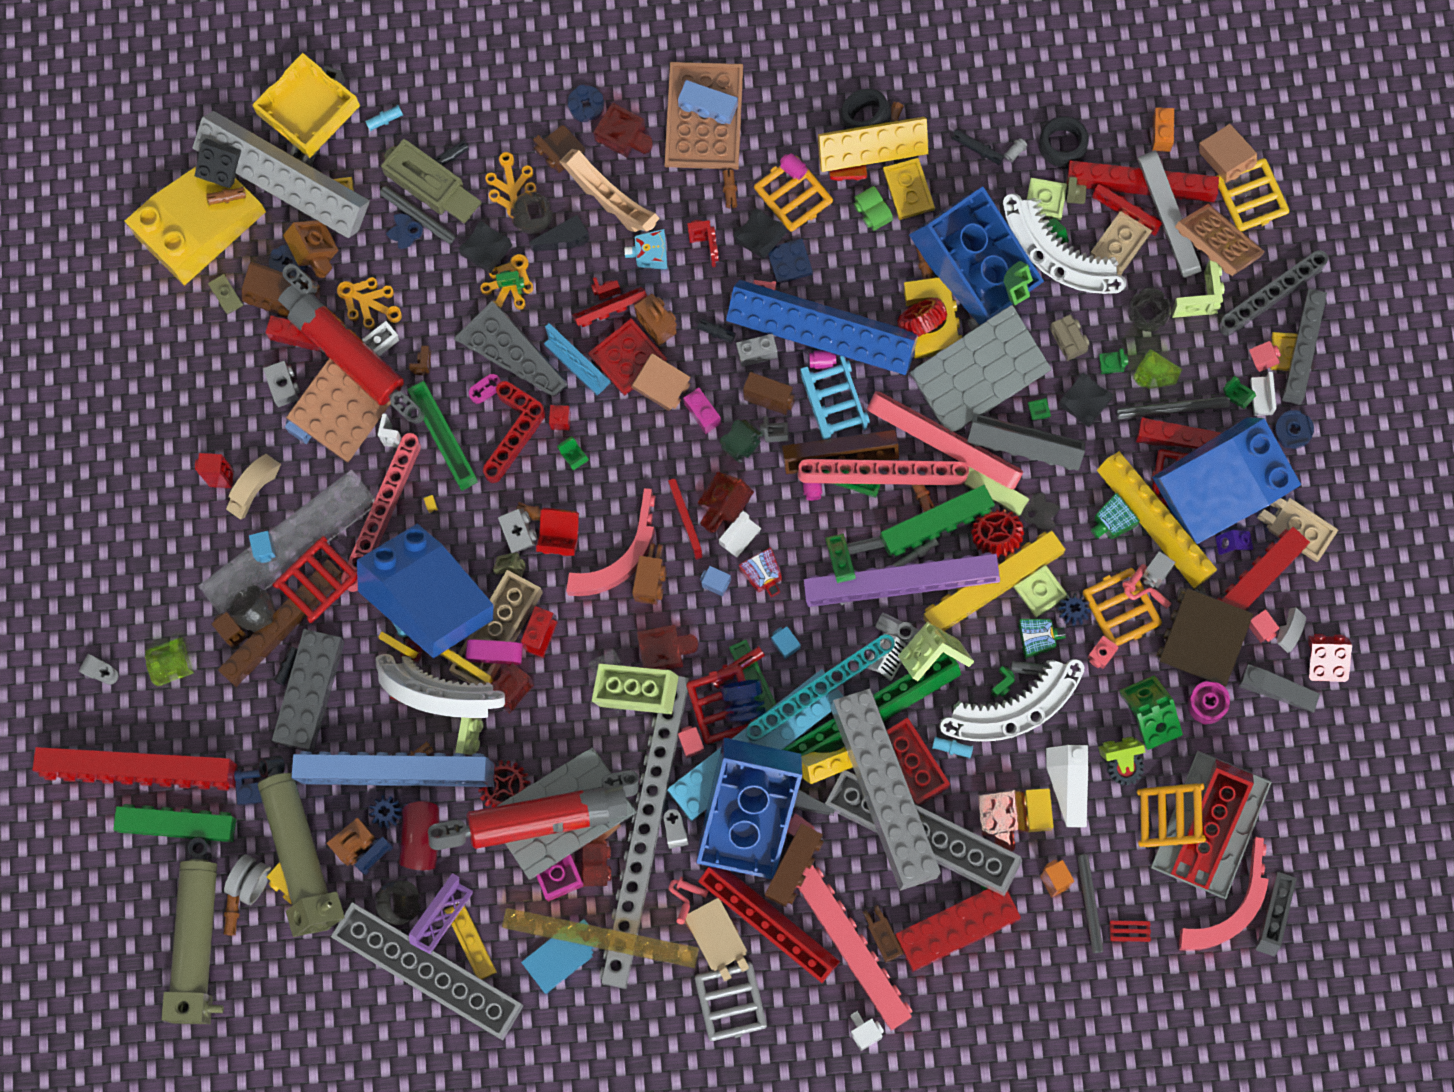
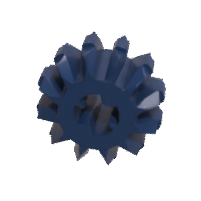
M1074 593L1072 598L1067 594L1065 596L1066 600H1060L1062 606H1059L1057 610L1063 612L1059 615L1060 619L1066 617L1065 624H1068L1070 620L1072 621V626L1076 625V621L1082 625L1083 619L1088 620L1089 616L1087 614L1091 612V609L1087 607L1089 601L1083 602V595L1078 599L1077 593ZM1074 607H1077V608H1078L1077 611H1075L1074 613H1072V612H1071V609H1073Z
M384 795L381 796V802L375 799L374 802L377 805H370V809L374 810V812L369 813L370 817H374L372 823H378L380 829L384 824L387 829H390V823L396 826L397 822L395 819L401 820L402 818L397 814L402 812V808L398 807L400 802L398 800L393 802L392 796L386 800ZM385 808L390 811V813H387V816L382 814V811L385 812Z

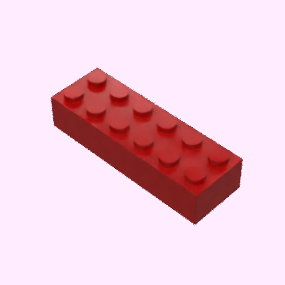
M987 889L896 933L895 937L911 971L914 972L1019 921L1021 916L1008 890L1005 896H1002Z

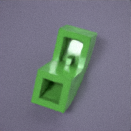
M1021 261L1014 264L1004 276V285L1009 300L1014 305L1030 297L1027 284L1033 281L1028 265Z

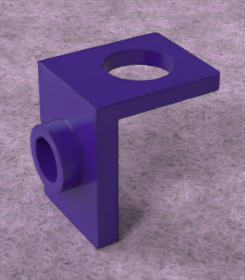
M1231 530L1216 536L1219 555L1233 550H1253L1249 531ZM1224 538H1227L1229 541L1226 549L1222 547V540Z

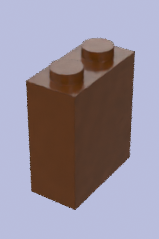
M752 372L749 373L743 388L745 401L787 415L788 410L792 411L795 404L793 387Z

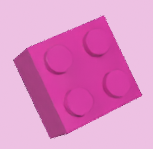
M572 854L537 875L545 899L548 902L584 887Z

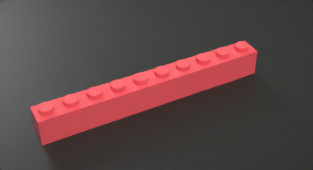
M812 865L811 869L806 868L803 874L806 876L805 881L801 887L797 886V888L890 1031L894 1030L911 1019L910 1013H912L910 1006L907 1002L903 1003L899 998L901 993L896 985L891 986L889 983V974L885 968L880 969L877 964L879 961L878 957L873 951L869 952L866 947L868 942L862 934L858 935L855 931L857 927L851 917L847 918L844 914L846 909L840 900L837 902L833 897L835 892L830 884L825 885L822 878L824 875L819 867L814 868Z

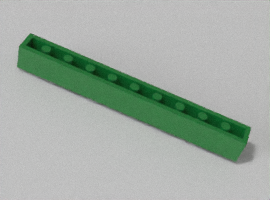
M942 653L918 681L913 679L910 674H907L875 693L873 697L882 721L884 722L959 677L961 671L958 662L946 653ZM833 718L782 750L799 753L801 756L812 752L830 753L844 746V742Z

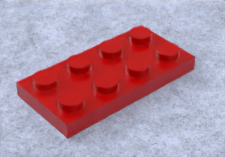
M639 287L575 313L572 317L578 326L586 327L592 324L594 319L599 318V320L609 317L611 312L616 311L619 313L625 311L628 305L634 304L635 306L646 298L647 294L642 287Z

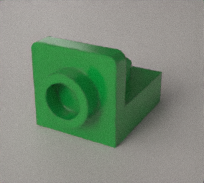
M1123 348L1119 349L1118 352L1099 354L1101 374L1124 372L1126 365H1128V356L1124 354Z

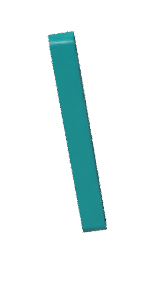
M890 635L880 636L751 722L746 730L747 738L751 741L762 739L889 654L895 645L893 637ZM880 641H889L890 648L883 649ZM872 651L874 659L867 660L864 657V652ZM849 662H856L858 669L851 671L848 668ZM832 673H840L842 680L835 682L831 677ZM818 683L824 684L826 687L825 692H817L815 685ZM801 694L808 695L809 702L806 704L801 703L799 696ZM784 705L792 706L793 713L790 715L785 714L782 707ZM774 716L777 719V723L773 726L768 725L766 718ZM758 727L761 734L757 737L752 736L750 728Z

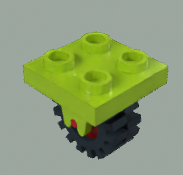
M1125 737L1121 742L1107 741L1103 743V746H1098L1099 754L1106 761H1109L1106 762L1107 772L1116 783L1128 786L1130 783H1137V779H1141L1140 775L1144 773L1142 770L1144 764L1138 754L1146 752L1144 744L1137 738Z

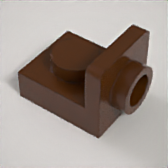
M421 346V352H418L417 360L420 364L410 363L409 369L411 373L415 375L430 373L431 350L429 346Z

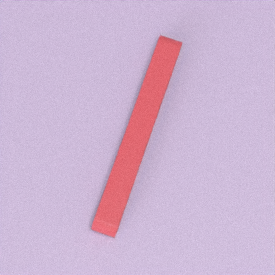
M875 391L867 406V410L952 458L966 463L969 467L1007 488L1015 489L1023 475V471L1017 466L980 446L967 442L966 438L881 392Z
M413 433L405 434L402 437L349 558L348 564L355 571L357 568L354 565L357 560L379 546L419 454L421 444ZM408 442H416L414 446L407 447ZM402 458H408L405 464H400L399 462ZM401 475L398 481H392L393 476ZM387 492H393L391 498H384ZM380 509H386L383 515H377ZM378 526V530L375 533L369 532L371 527ZM365 543L371 544L368 550H362V546ZM345 571L341 577L342 583L349 577ZM358 579L347 589L348 591L355 592L358 590Z
M806 459L800 462L797 476L804 483L963 485L967 481L969 466L964 462ZM808 469V470H810L811 472H810V473H805V472H803L802 470ZM822 470H828L830 473H823ZM841 470H847L849 473L844 474ZM866 470L868 473L862 474L860 471ZM879 471H886L887 474H881ZM898 471H904V472H906L907 474H904V475H903V474H900ZM918 471L925 472V475H920ZM941 471L944 475H939L937 472ZM956 472H962L964 475H958Z

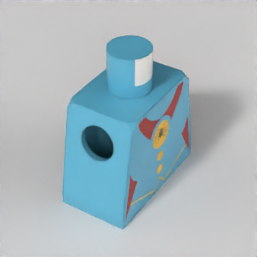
M664 229L635 236V246L625 247V258L636 257L638 267L667 269Z

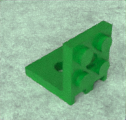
M1155 675L1119 690L1120 696L1136 716L1143 744L1147 750L1183 735L1174 700ZM1159 723H1163L1162 727L1156 729Z

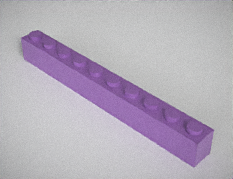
M984 553L976 557L972 555L963 556L961 559L945 558L943 561L938 562L928 560L923 562V564L907 563L900 567L890 565L886 566L885 569L869 568L862 572L854 570L856 579L837 583L834 573L823 577L814 575L804 579L807 605L808 607L998 583L1000 582L997 554Z

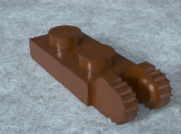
M877 904L874 906V911L880 921L873 924L869 912L865 910L862 913L869 925L868 928L885 963L902 956L903 951Z

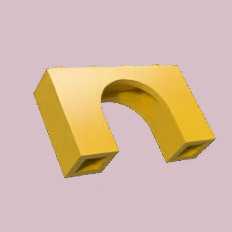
M940 278L904 282L903 291L906 306H912L925 299L938 298L941 299L946 307L948 315L946 316L944 326L936 332L926 333L918 337L914 350V359L936 356L937 353L962 338V335H958L957 330L960 329L959 317L955 318L954 312L957 311L956 300H952V292Z

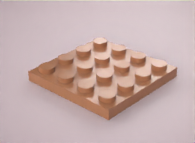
M1209 204L1180 220L1175 226L1183 237L1192 241L1197 249L1205 252L1211 261L1219 264L1225 273L1232 276L1259 259L1265 252Z
M328 359L286 416V419L348 463L391 402L389 401L385 405H378L336 364Z

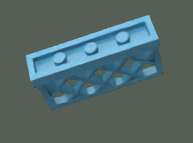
M550 323L546 325L545 328L549 339L544 343L545 347L592 392L599 395L610 384V380Z

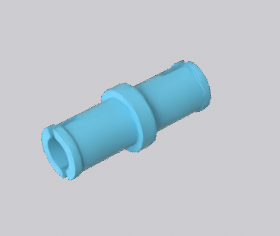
M396 105L385 112H379V115L365 122L369 130L372 131L384 124L388 125L390 121L403 116L399 105Z
M935 736L932 749L949 752V755L956 754L970 759L973 746L957 743L953 739L949 741Z

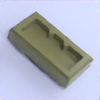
M224 274L208 283L227 315L243 306Z

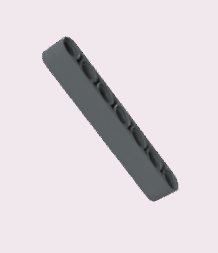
M1321 250L1313 252L1228 312L1220 322V332L1226 336L1234 334L1316 276L1326 266L1328 262L1327 254ZM1314 259L1320 260L1322 264L1315 263ZM1299 270H1305L1307 274L1303 275ZM1284 280L1291 281L1292 285H1287ZM1273 290L1277 292L1278 295L1273 296L1270 294L1269 291ZM1254 301H1260L1263 306H1257ZM1244 311L1248 316L1243 317L1239 312ZM1230 322L1233 327H1227L1224 323Z

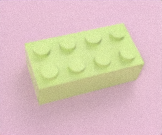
M599 664L592 702L606 708L672 714L679 676L670 670Z

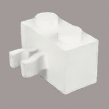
M858 1011L850 1015L857 1027L851 1031V1035L860 1051L882 1039L884 1031L878 1021L874 1023L873 1019L864 1023Z

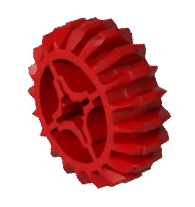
M929 298L919 301L906 311H903L897 322L899 328L906 329L908 332L913 331L914 334L920 337L942 324V321L946 319L948 314L941 299Z
M997 508L996 512H990L982 518L977 517L976 523H973L971 533L973 543L978 550H981L983 554H997V558H999L1000 554L1006 557L1007 552L1013 553L1014 548L1019 549V543L1023 541L1024 530L1018 516H1014L1012 511L1007 514L1006 509L1000 512ZM1009 527L1013 530L1011 535L1007 531ZM984 532L988 533L987 539L983 537Z
M502 760L499 761V767L494 765V781L497 785L493 791L494 793L490 795L489 787L478 789L479 793H485L480 799L482 801L487 799L485 802L486 807L491 804V807L501 804L502 802L496 801V799L503 795H508L509 797L516 795L512 788L517 778L520 781L519 792L527 788L525 786L531 785L530 780H525L529 775L527 773L522 774L524 772L523 767L517 770L518 764L515 762L511 767L509 760H507L506 766H504ZM502 772L513 773L512 776L509 775L507 778H500L497 774ZM498 781H500L502 784L504 783L505 785L509 783V785L507 786L511 793H509L505 789H502L501 784Z

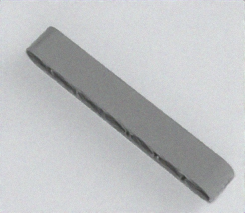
M1154 150L1137 157L1182 277L1186 278L1201 272V266L1192 242L1188 238L1183 237L1179 230L1175 228L1177 223L1182 220V216L1157 151Z

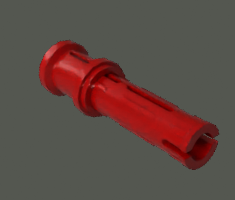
M757 646V648L730 665L724 664L717 672L735 666H741L743 670L762 657H765V654L760 646ZM735 676L714 681L713 684L719 689L721 684L729 679L733 680Z

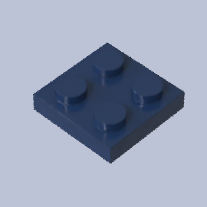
M803 239L777 245L768 254L777 285L813 275Z

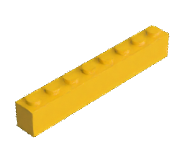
M1120 451L1103 462L1097 469V472L1115 494L1118 493L1140 520L1139 523L1167 557L1175 562L1176 568L1193 588L1204 583L1217 571V568Z
M1053 531L1048 534L1043 532L1036 538L1037 541L1032 544L1030 542L1026 543L1020 548V552L1017 554L1013 552L1005 557L1006 561L1000 565L998 563L1000 582L960 587L957 589L958 592L952 596L951 594L944 596L941 599L942 602L938 605L932 604L926 608V613L923 616L926 623L929 622L939 629L946 631L1044 565L1063 555L1065 548Z

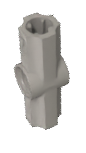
M885 613L881 614L875 627L882 632L898 637L907 644L920 631L910 623L902 622ZM908 629L911 634L904 637L900 634V631Z

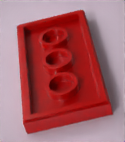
M676 479L668 480L672 498L696 560L702 558L701 546Z

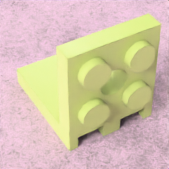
M1209 259L1204 271L1207 295L1176 298L1171 310L1172 318L1218 313L1217 309L1221 307L1220 303L1223 302L1222 294H1224V283H1220V276H1222V267Z
M929 622L921 628L898 655L909 674L917 681L942 652L968 667L974 662L958 639Z
M461 717L455 753L473 755L478 751L480 741L478 740L479 732L483 728L482 718Z

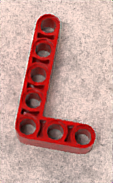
M507 381L497 384L496 392L498 398L521 415L483 467L486 480L490 483H496L501 480L545 418L544 407L539 401ZM504 389L510 390L507 395L501 394V391ZM519 399L525 400V403L522 405L516 404ZM534 409L541 410L537 415L531 414ZM523 424L530 425V427L527 430L521 429V426ZM513 439L519 440L516 445H510V441ZM502 454L508 455L506 460H499ZM496 469L497 473L495 475H488L490 470Z

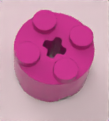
M1202 682L1195 687L1188 698L1187 706L1189 713L1196 721L1204 725L1216 723L1227 713L1230 705V695L1227 689L1220 683ZM1211 700L1212 704L1207 705L1205 702Z

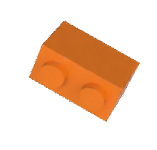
M1155 108L1153 115L1152 151L1171 152L1174 144V108Z

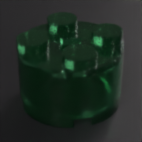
M737 419L731 426L732 430L728 435L725 434L719 443L722 445V450L738 463H742L743 460L741 459L744 456L748 458L756 450L761 442L758 439L759 437L763 438V433L746 419L742 421Z

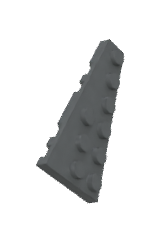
M491 301L454 338L455 341L464 344L469 349L476 351L553 397L568 385L567 381L495 301Z

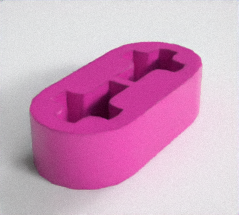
M490 374L469 389L471 401L476 404L482 403L497 393L496 386H489V381H496L497 386L501 382L499 376ZM474 392H481V397L475 396Z

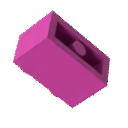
M700 388L684 397V405L705 434L721 424V417Z

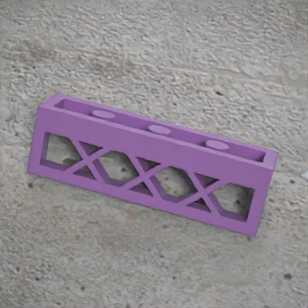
M451 874L409 933L410 944L428 954H431L473 894L472 890L459 884V877L457 875ZM457 890L465 893L462 899L454 900L453 895ZM453 905V913L444 915V907ZM443 921L441 929L433 930L432 924L434 922ZM432 936L433 941L429 946L420 942L423 937Z

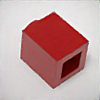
M550 405L549 425L551 430L570 431V407Z

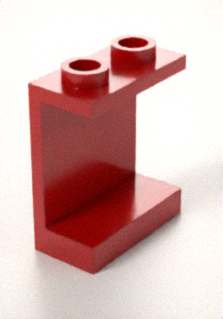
M535 606L521 640V644H523L526 652L544 658L558 624L557 621L552 620L553 612Z

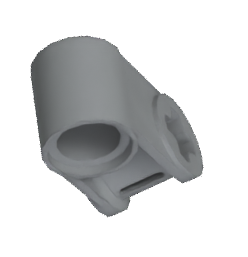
M87 654L79 669L80 673L108 685L116 683L119 677L117 670L112 668V666L90 654Z
M674 809L668 810L664 814V824L669 849L689 845L680 813ZM674 814L675 817H678V819L675 820V824H672L671 821H668V819L671 818L670 815Z

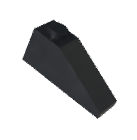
M575 215L529 242L532 252L571 249L585 245L590 238L578 215Z

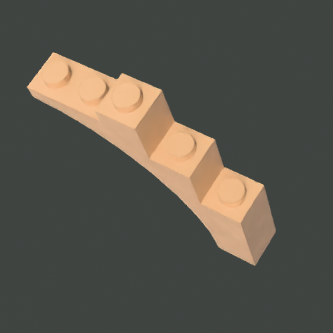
M571 149L559 161L584 192L593 195L607 212L615 214L627 230L633 232L643 230L647 232L655 227L656 222L660 218L654 212L641 207L620 192L579 150Z

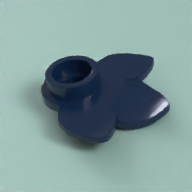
M396 214L394 215V220L397 226L386 233L391 240L398 241L399 249H405L410 247L415 239L422 236L423 227L419 222L412 221L409 215ZM413 229H417L416 233H411Z

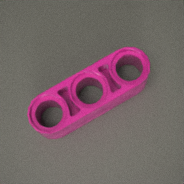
M467 640L465 659L469 662L520 665L523 644L504 641Z

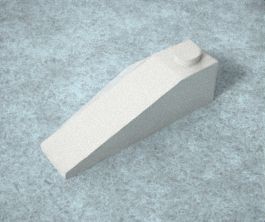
M1065 745L1046 748V769L1058 799L1066 827H1087L1088 745Z

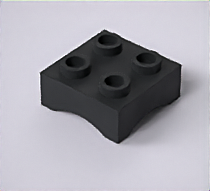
M206 138L201 143L194 177L230 188L235 181L241 150L220 145Z
M755 208L745 225L737 230L733 237L739 245L765 259L787 233V230L783 223L770 218L761 210Z
M480 221L470 238L459 247V252L464 258L491 273L512 247L510 238L496 232Z
M1082 373L1060 400L1059 406L1087 427H1090L1112 400L1113 394L1100 387L1085 373Z

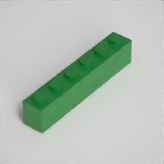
M422 381L407 389L412 400L423 409L425 413L423 421L461 491L478 483L474 472L426 383Z
M984 484L882 531L879 536L888 555H895L897 557L905 553V549L911 546L912 549L923 544L922 541L928 538L930 541L940 536L939 533L945 530L949 533L957 529L956 525L964 523L966 525L974 521V517L978 515L983 517L992 512L991 509H993L995 504Z
M123 804V807L116 806L113 830L118 833L188 839L202 838L211 841L234 842L237 819L227 812H219V815H212L211 811L201 810L200 813H193V810L181 809V812L173 811V808L168 807L154 810L153 806H142V809L135 808V805Z

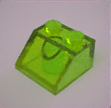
M1150 349L1137 367L1133 379L1136 380L1135 382L1139 386L1147 387L1148 389L1175 385L1182 369Z
M182 637L145 650L146 666L151 681L156 686L194 673Z

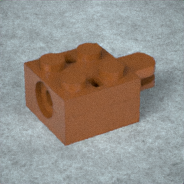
M318 220L293 222L283 236L298 266L311 265L317 277H326L332 270L329 261L339 251L326 225Z
M651 293L637 303L634 308L636 319L655 343L660 346L677 334L676 318L670 310L666 311L663 307L665 304L659 296L656 298Z
M651 543L648 557L639 556L632 592L635 602L658 605V600L663 598L664 589H662V581H666L667 570L661 559L663 545L661 544L658 545L656 558H654L655 543Z
M356 818L328 841L327 844L337 857L349 866L350 864L354 865L357 862L356 859L362 853L368 852L371 849V844L377 838L365 823Z

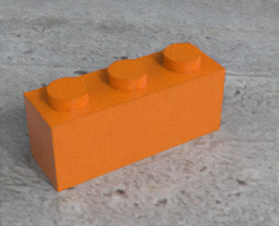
M1056 859L1046 864L1040 876L1051 898L1069 889L1075 882L1063 860L1058 862Z

